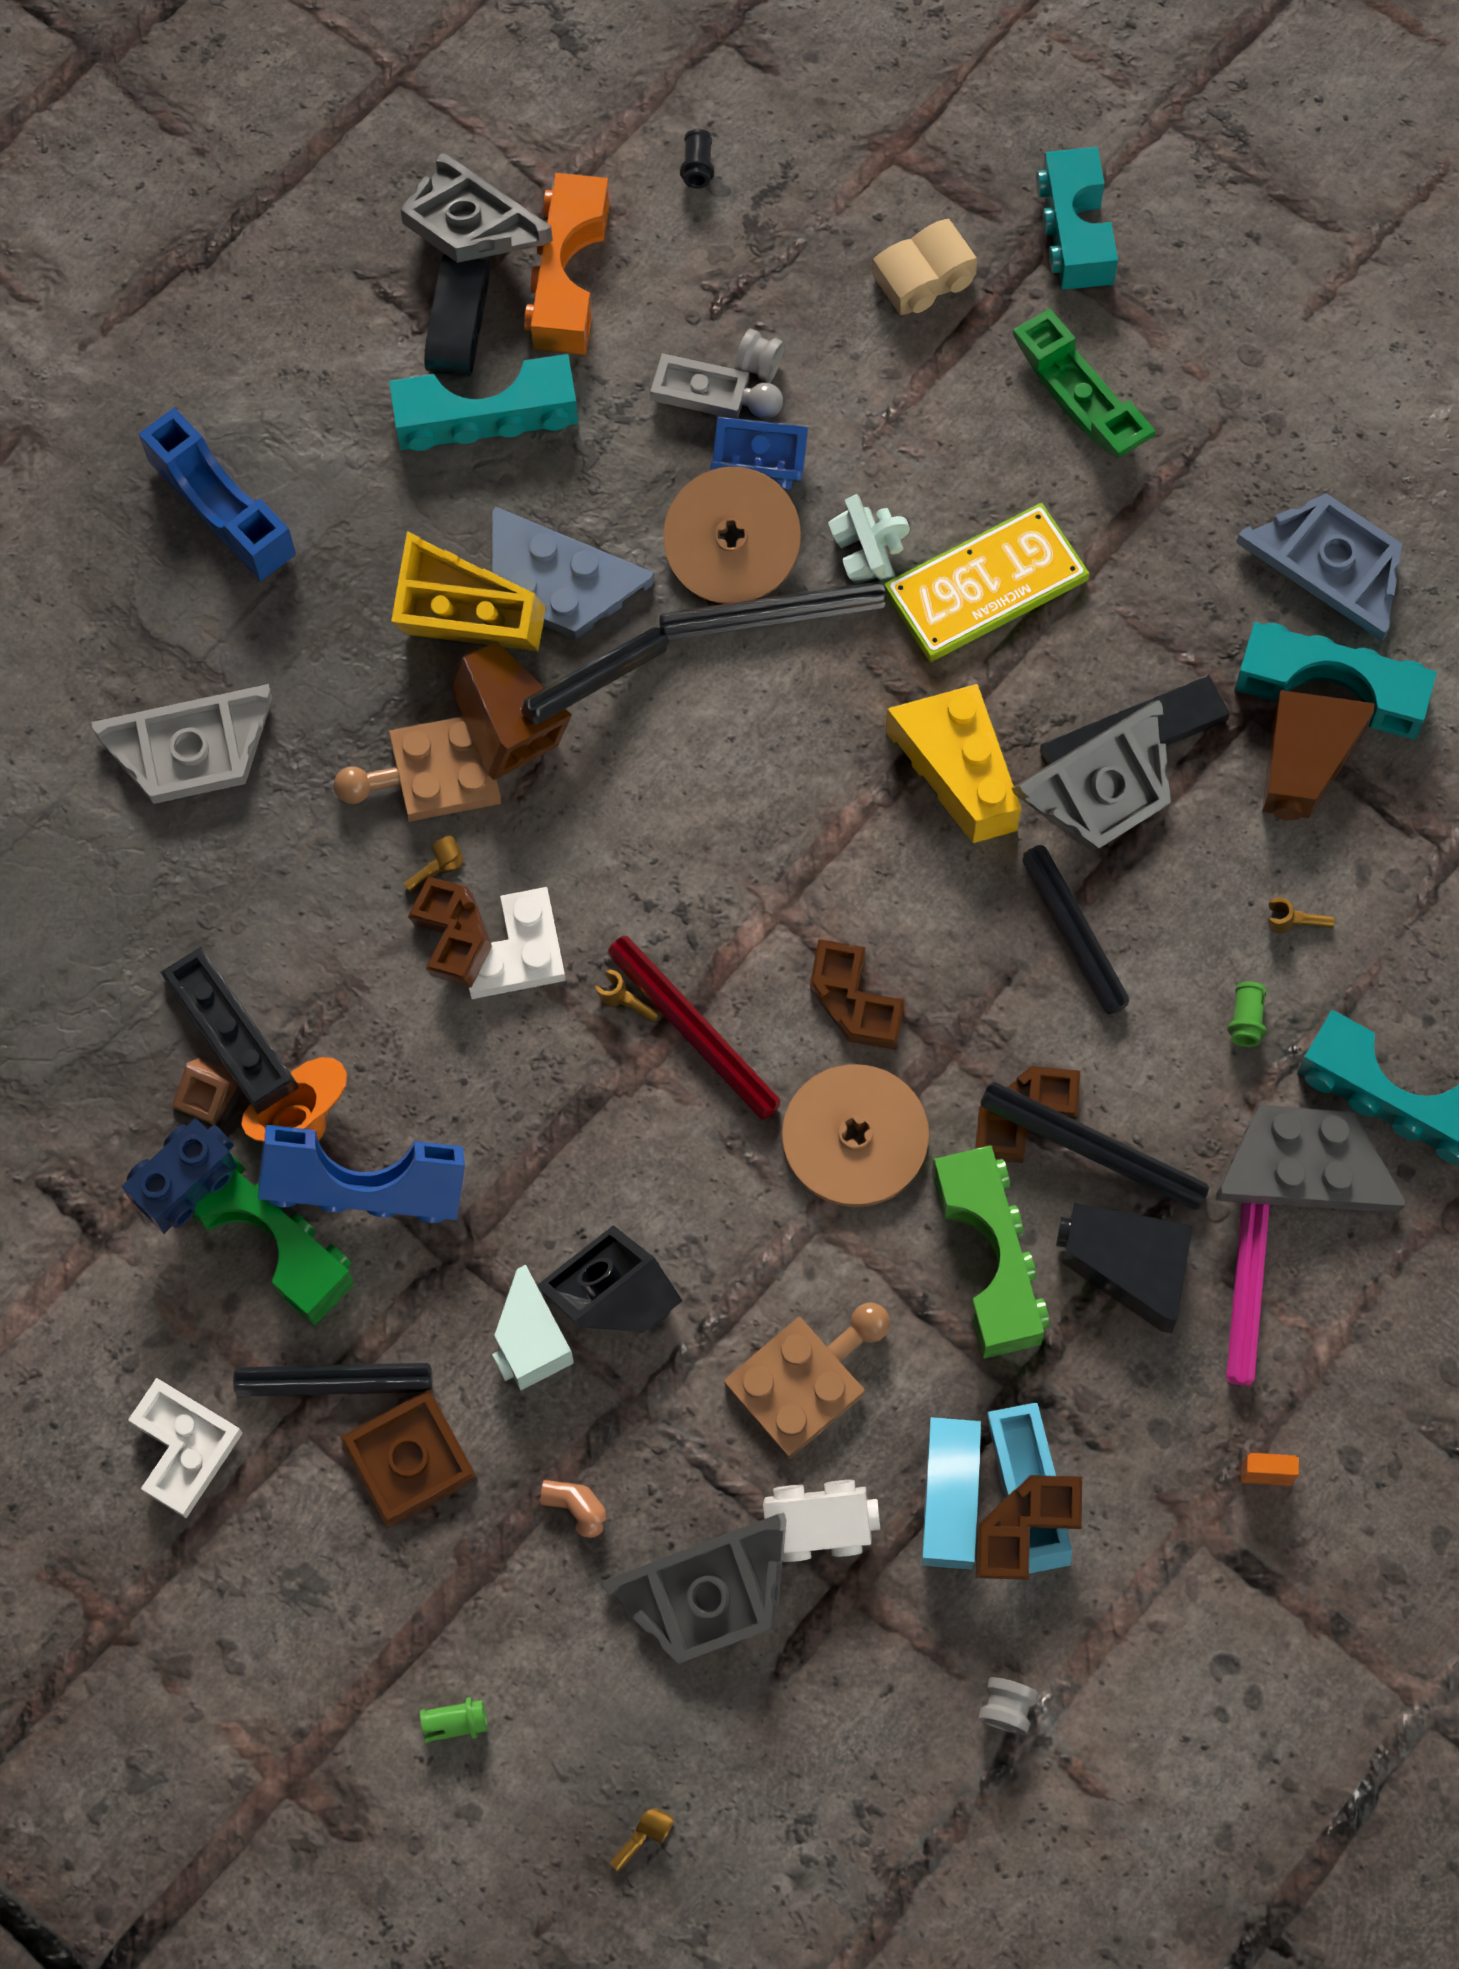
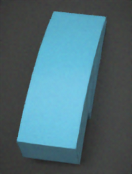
M1038 1403L988 1412L989 1427L1003 1499L1029 1475L1056 1476ZM1030 1528L1029 1573L1071 1566L1072 1547L1067 1529Z
M930 1418L921 1566L973 1569L977 1528L981 1421Z

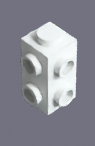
M855 1480L824 1483L825 1491L804 1493L803 1485L782 1486L773 1489L774 1496L765 1497L763 1502L764 1518L766 1519L780 1513L785 1514L787 1522L783 1562L807 1560L811 1558V1551L831 1549L832 1556L835 1557L861 1554L862 1545H871V1531L881 1530L878 1500H868L866 1487L855 1488Z

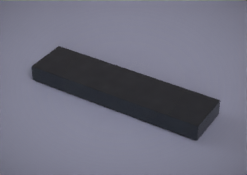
M1207 675L1040 744L1039 751L1048 766L1144 706L1157 700L1161 702L1163 707V715L1158 716L1160 744H1166V746L1228 721L1230 712L1210 675Z
M202 947L160 972L169 988L257 1114L299 1088L294 1077Z

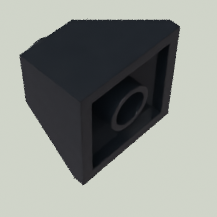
M614 1225L537 1285L539 1291L581 1328L645 1332L652 1325L665 1320L670 1311L683 1301L657 1260Z

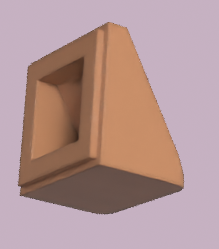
M197 1058L186 1063L172 1108L211 1125H217L237 1088V1084L226 1068L205 1059Z

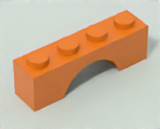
M555 173L553 190H545L543 216L548 217L547 224L551 226L553 241L549 244L537 246V255H542L540 266H533L531 273L530 289L531 293H536L534 305H526L524 330L532 334L533 350L587 354L592 322L590 292L574 284L567 277L564 270L568 261L577 251L587 245L604 241L610 207L608 178Z

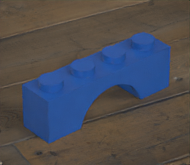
M175 407L139 433L148 462L260 582L296 555L289 528L261 498L258 500L250 498L233 482L210 451L204 438Z
M266 1125L258 1179V1199L267 1200L270 1204L279 1207H291L299 1203L317 1205L318 1208L328 1212H342L346 1209L365 1210L373 1216L383 1218L392 1217L395 1214L416 1216L419 1220L430 1223L442 1222L444 1219L457 1220L465 1170L463 1146L414 1141L406 1154L393 1165L379 1171L358 1172L346 1169L331 1160L323 1151L315 1130Z

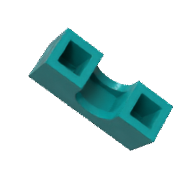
M1098 146L1045 152L1043 170L1036 171V188L1038 197L1046 198L1047 208H1043L1042 220L1044 234L1052 235L1054 246L1049 247L1051 273H1059L1061 290L1114 285L1118 256L1112 222L1088 223L1076 215L1086 210L1101 209L1104 178Z

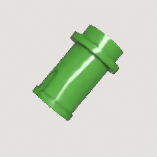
M1241 982L1235 988L1233 1021L1228 1023L1227 1031L1231 1035V1041L1234 1044L1243 1047H1254L1259 1045L1261 1038L1266 1035V1027L1262 1024L1267 988H1264V985L1257 982Z
M467 1697L466 1703L420 1710L422 1733L425 1734V1743L471 1734L472 1739H476L480 1732L488 1731L487 1715L483 1700L473 1701L472 1697Z

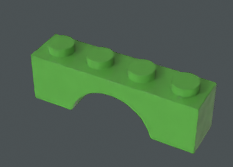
M992 1145L935 1158L932 1176L944 1219L959 1221L978 1230L990 1243L997 1261V1273L993 1281L982 1293L973 1298L970 1310L983 1359L1041 1345L1045 1333L1044 1329L1050 1327V1321L1043 1298L1035 1300L1030 1282L1036 1280L1035 1266L1030 1252L1022 1253L1017 1235L1023 1234V1225L1018 1207L1016 1205L1009 1206L1004 1189L1010 1188V1180L1004 1160L995 1159Z

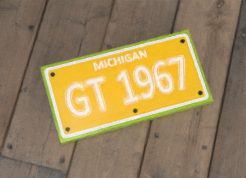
M1041 502L884 583L886 596L931 663L1087 582L1090 573Z

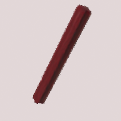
M625 935L613 942L608 948L609 957L752 1111L763 1120L775 1113L780 1107V1098L640 948Z

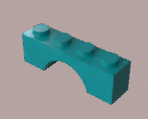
M568 354L524 360L518 377L510 387L495 396L484 399H468L457 396L445 389L434 374L389 381L400 450L412 449L423 451L432 448L434 445L454 442L469 444L480 438L500 435L503 437H515L527 431L540 429L556 431L564 429L568 425L579 424Z
M1254 622L1234 690L1277 702L1280 690L1291 691L1299 685L1314 681L1332 682L1350 690L1361 702L1375 703L1374 712L1369 723L1370 728L1416 740L1425 719L1437 671L1426 669L1424 665L1416 661H1397L1382 657L1376 651L1368 648L1353 649L1338 645L1324 636L1313 635L1309 637L1294 633L1277 623L1262 624Z
M1331 1010L1305 1054L1297 1073L1304 1076L1305 1081L1314 1089L1323 1093L1333 1092L1348 1100L1349 1106L1359 1114L1367 1117L1377 1116L1391 1124L1392 1129L1399 1136L1410 1141L1420 1140L1435 1148L1436 1154L1444 1161L1459 1166V1084L1447 1092L1429 1096L1416 1095L1400 1089L1383 1074L1377 1063L1374 1050L1375 1033L1340 1013Z

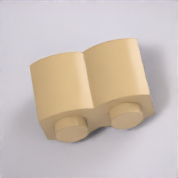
M950 219L940 220L929 225L911 239L898 242L873 258V277L900 315L911 312L920 313L929 308L938 295L950 291L953 293L962 291L973 281L977 269V257Z

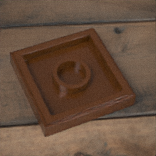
M430 1389L340 1437L387 1528L477 1480L476 1474Z

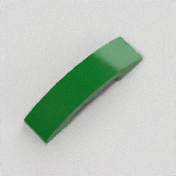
M1050 308L1013 329V336L1045 388L1070 419L1102 449L1119 458L1156 435V430L1131 401L1127 400L1122 403L1075 349L1076 338Z

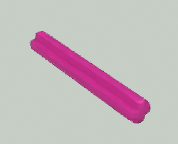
M1242 1203L1226 1374L1227 1382L1233 1385L1250 1386L1255 1380L1270 1204Z

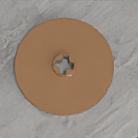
M722 467L697 476L677 494L671 503L665 519L663 530L664 549L669 565L676 577L688 590L700 598L717 604L756 600L776 590L791 573L800 551L801 526L792 500L785 490L773 479L749 468ZM735 524L737 530L745 533L744 538L737 539L736 547L729 548L726 540L720 539V534L727 533L728 525Z
M858 1064L842 1065L815 1075L796 1092L784 1116L782 1143L791 1171L807 1190L817 1197L836 1205L865 1207L893 1198L907 1188L915 1179L926 1158L929 1143V1127L920 1100L901 1079L873 1066ZM853 1125L857 1131L865 1129L864 1143L858 1145L855 1140L846 1142L844 1139L847 1137V1127Z

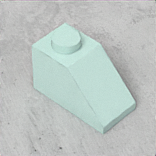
M524 1265L518 1268L494 1335L499 1351L493 1353L492 1357L504 1380L507 1381L514 1377L521 1391L570 1366L574 1361L572 1352L527 1266Z

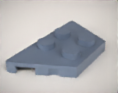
M1327 493L1308 501L1302 508L1289 509L1275 515L1274 521L1254 530L1249 526L1239 533L1236 543L1379 640L1383 641L1390 626L1389 618L1397 582L1396 574L1400 563L1401 542Z
M496 506L492 512V573L535 593L546 606L543 626L577 640L591 630L599 619L609 617L622 608V601L641 588L646 591L654 582V572Z

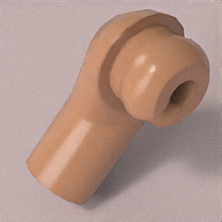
M543 1481L540 1505L569 1509L574 1518L577 1519L576 1531L583 1537H597L602 1533V1522L607 1519L606 1510L590 1488L580 1484Z

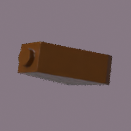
M497 641L480 650L476 648L471 649L463 655L457 664L459 671L451 690L486 772L493 780L559 745L572 714L567 709H564L539 724H530L527 717H524L521 713L523 701L544 689V687Z
M1280 690L1273 712L1262 812L1273 813L1277 818L1283 820H1297L1301 817L1309 818L1365 734L1374 712L1375 703Z

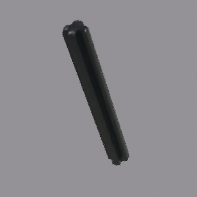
M876 581L662 613L659 616V626L662 635H667L669 640L882 609L886 606L887 597L883 582Z
M991 1082L981 1098L980 1105L982 1108L1194 1210L1199 1209L1203 1205L1208 1195L1209 1186L1207 1183L997 1082Z

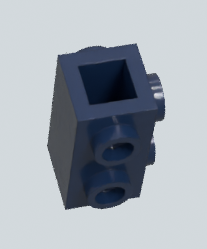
M195 1118L188 1126L181 1125L177 1127L165 1139L164 1148L151 1160L144 1159L136 1164L127 1175V1182L121 1186L129 1200L163 1234L172 1226L178 1228L185 1224L196 1210L195 1205L209 1192L214 1194L220 1191L233 1176L232 1171L237 1165L230 1150L234 1145L216 1125L207 1129Z

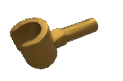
M447 836L433 843L432 850L436 859L403 883L409 892L423 884L428 876L432 877L441 871L452 872L461 867L463 855L454 837Z
M1282 897L1269 901V910L1274 912L1281 911L1287 914L1283 919L1268 918V926L1276 933H1285L1293 925L1334 927L1335 918L1333 916L1294 911L1292 903Z
M606 970L607 979L614 985H617V987L612 991H604L601 987L595 985L601 1001L610 1007L622 1004L655 1023L660 1013L628 992L621 974L614 970Z
M660 1809L646 1811L642 1815L636 1831L609 1862L610 1865L619 1872L643 1845L647 1837L662 1844L674 1823V1818Z

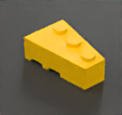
M407 531L391 622L405 635L490 645L497 641L502 647L539 651L546 606L535 593L484 568L481 569Z
M978 684L887 708L886 734L894 743L897 742L912 761V767L919 776L923 775L938 794V800L972 843L1018 831L1022 808L1018 797L1014 795L1011 789L1014 786Z

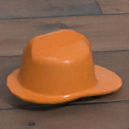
M320 1057L307 1061L290 1073L296 1080L299 1088L259 1114L256 1113L250 1104L242 1118L241 1125L245 1134L254 1141L263 1142L265 1126L272 1125L315 1130L318 1140H320L325 1133L328 1112L341 1098L347 1084V1072L343 1064L334 1058Z

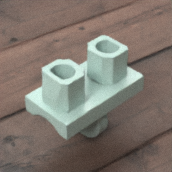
M858 494L845 499L848 510L830 520L828 524L833 537L841 548L860 540L863 547L862 550L843 558V564L848 577L855 585L871 581L877 577L883 584L894 579L896 575L885 545H888L891 554H897L903 550L901 539L910 531L907 519L901 516L891 517L889 509L883 508L876 512L879 522L875 523L869 507H863Z

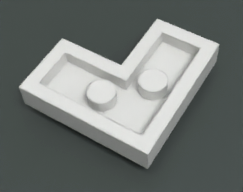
M547 887L500 896L509 939L491 943L492 948L472 988L469 987L471 999L566 981Z
M158 1378L155 1379L128 1419L131 1425L168 1447L142 1486V1491L184 1518L188 1517L243 1434L240 1428Z

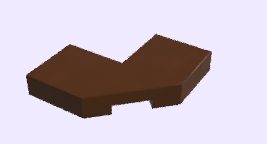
M428 876L408 915V918L414 925L443 933L426 970L432 977L472 988L492 948L475 897L466 886Z
M818 939L810 981L812 993L849 1042L896 1050L905 999L858 992L866 947Z
M1031 1066L1007 1087L1074 1120L1077 1118L1081 1072L1079 1070ZM980 1106L975 1149L992 1145L996 1160L1003 1159L1006 1162L1023 1163L1027 1129Z
M1029 1475L977 1525L975 1578L1029 1580L1030 1528L1082 1529V1477Z

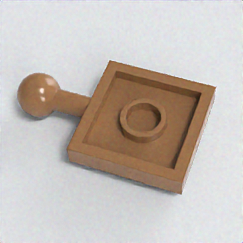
M463 716L389 730L396 767L368 773L359 767H346L337 773L333 784L337 797L348 804L362 802L368 797L370 791L400 786L408 822L501 804L497 779L493 780L487 774Z
M870 1302L858 1306L851 1316V1326L828 1346L820 1340L799 1316L724 1380L725 1386L789 1459L795 1456L866 1394L865 1389L840 1361L861 1343L877 1342L886 1336L890 1328V1317L886 1309L881 1305Z

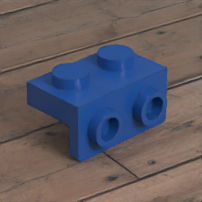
M717 417L713 462L710 464V470L722 467L749 468L770 477L783 489L791 490L792 481L803 482L809 427Z

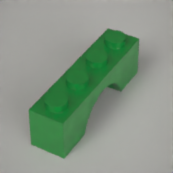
M232 1155L237 1165L232 1171V1178L220 1191L214 1194L209 1192L195 1205L196 1210L192 1218L208 1232L232 1223L251 1224L268 1232L277 1241L279 1252L278 1264L272 1284L277 1294L314 1327L355 1284L348 1270L352 1263L334 1245L330 1244L324 1249L312 1237L316 1233L315 1229L298 1213L294 1212L289 1217L280 1208L270 1204L267 1200L258 1199V1183L254 1186L241 1175L246 1169Z

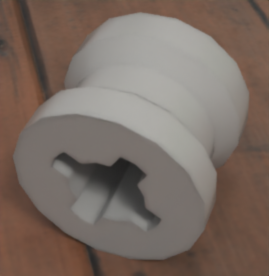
M750 328L739 345L734 369L757 374L760 381L770 383L781 363L785 342L777 338L769 341L762 338L759 331Z
M990 1677L986 1688L990 1697L988 1704L981 1707L978 1720L1006 1732L1027 1735L1030 1727L1027 1714L1029 1708L1036 1704L1039 1693L1026 1685L1011 1680Z

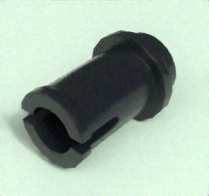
M693 129L684 136L685 161L680 166V176L688 187L700 189L706 187L714 177V167L710 163L712 138L711 134L706 130Z

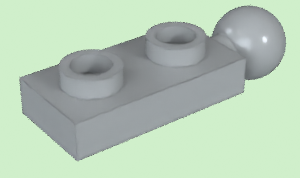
M663 353L661 354L650 391L651 401L733 419L739 418L742 405L748 406L751 413L761 419L775 417L783 406V395L777 386L771 383H760L753 388H747L749 372Z

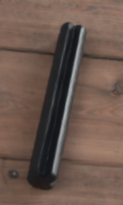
M653 627L524 699L523 706L521 707L522 715L527 717L530 724L533 725L545 721L666 652L667 645L669 644L668 636L662 635L661 629L658 627Z
M1037 845L1023 853L1022 862L1101 1006L1107 1014L1121 1011L1128 1006L1129 996L1049 851L1044 845Z
M428 1363L238 1367L233 1375V1388L238 1396L425 1392L428 1389L431 1390L433 1383L432 1368Z

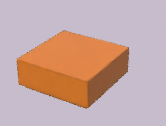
M1249 1453L1241 1464V1483L1292 1486L1299 1476V1458L1296 1455Z

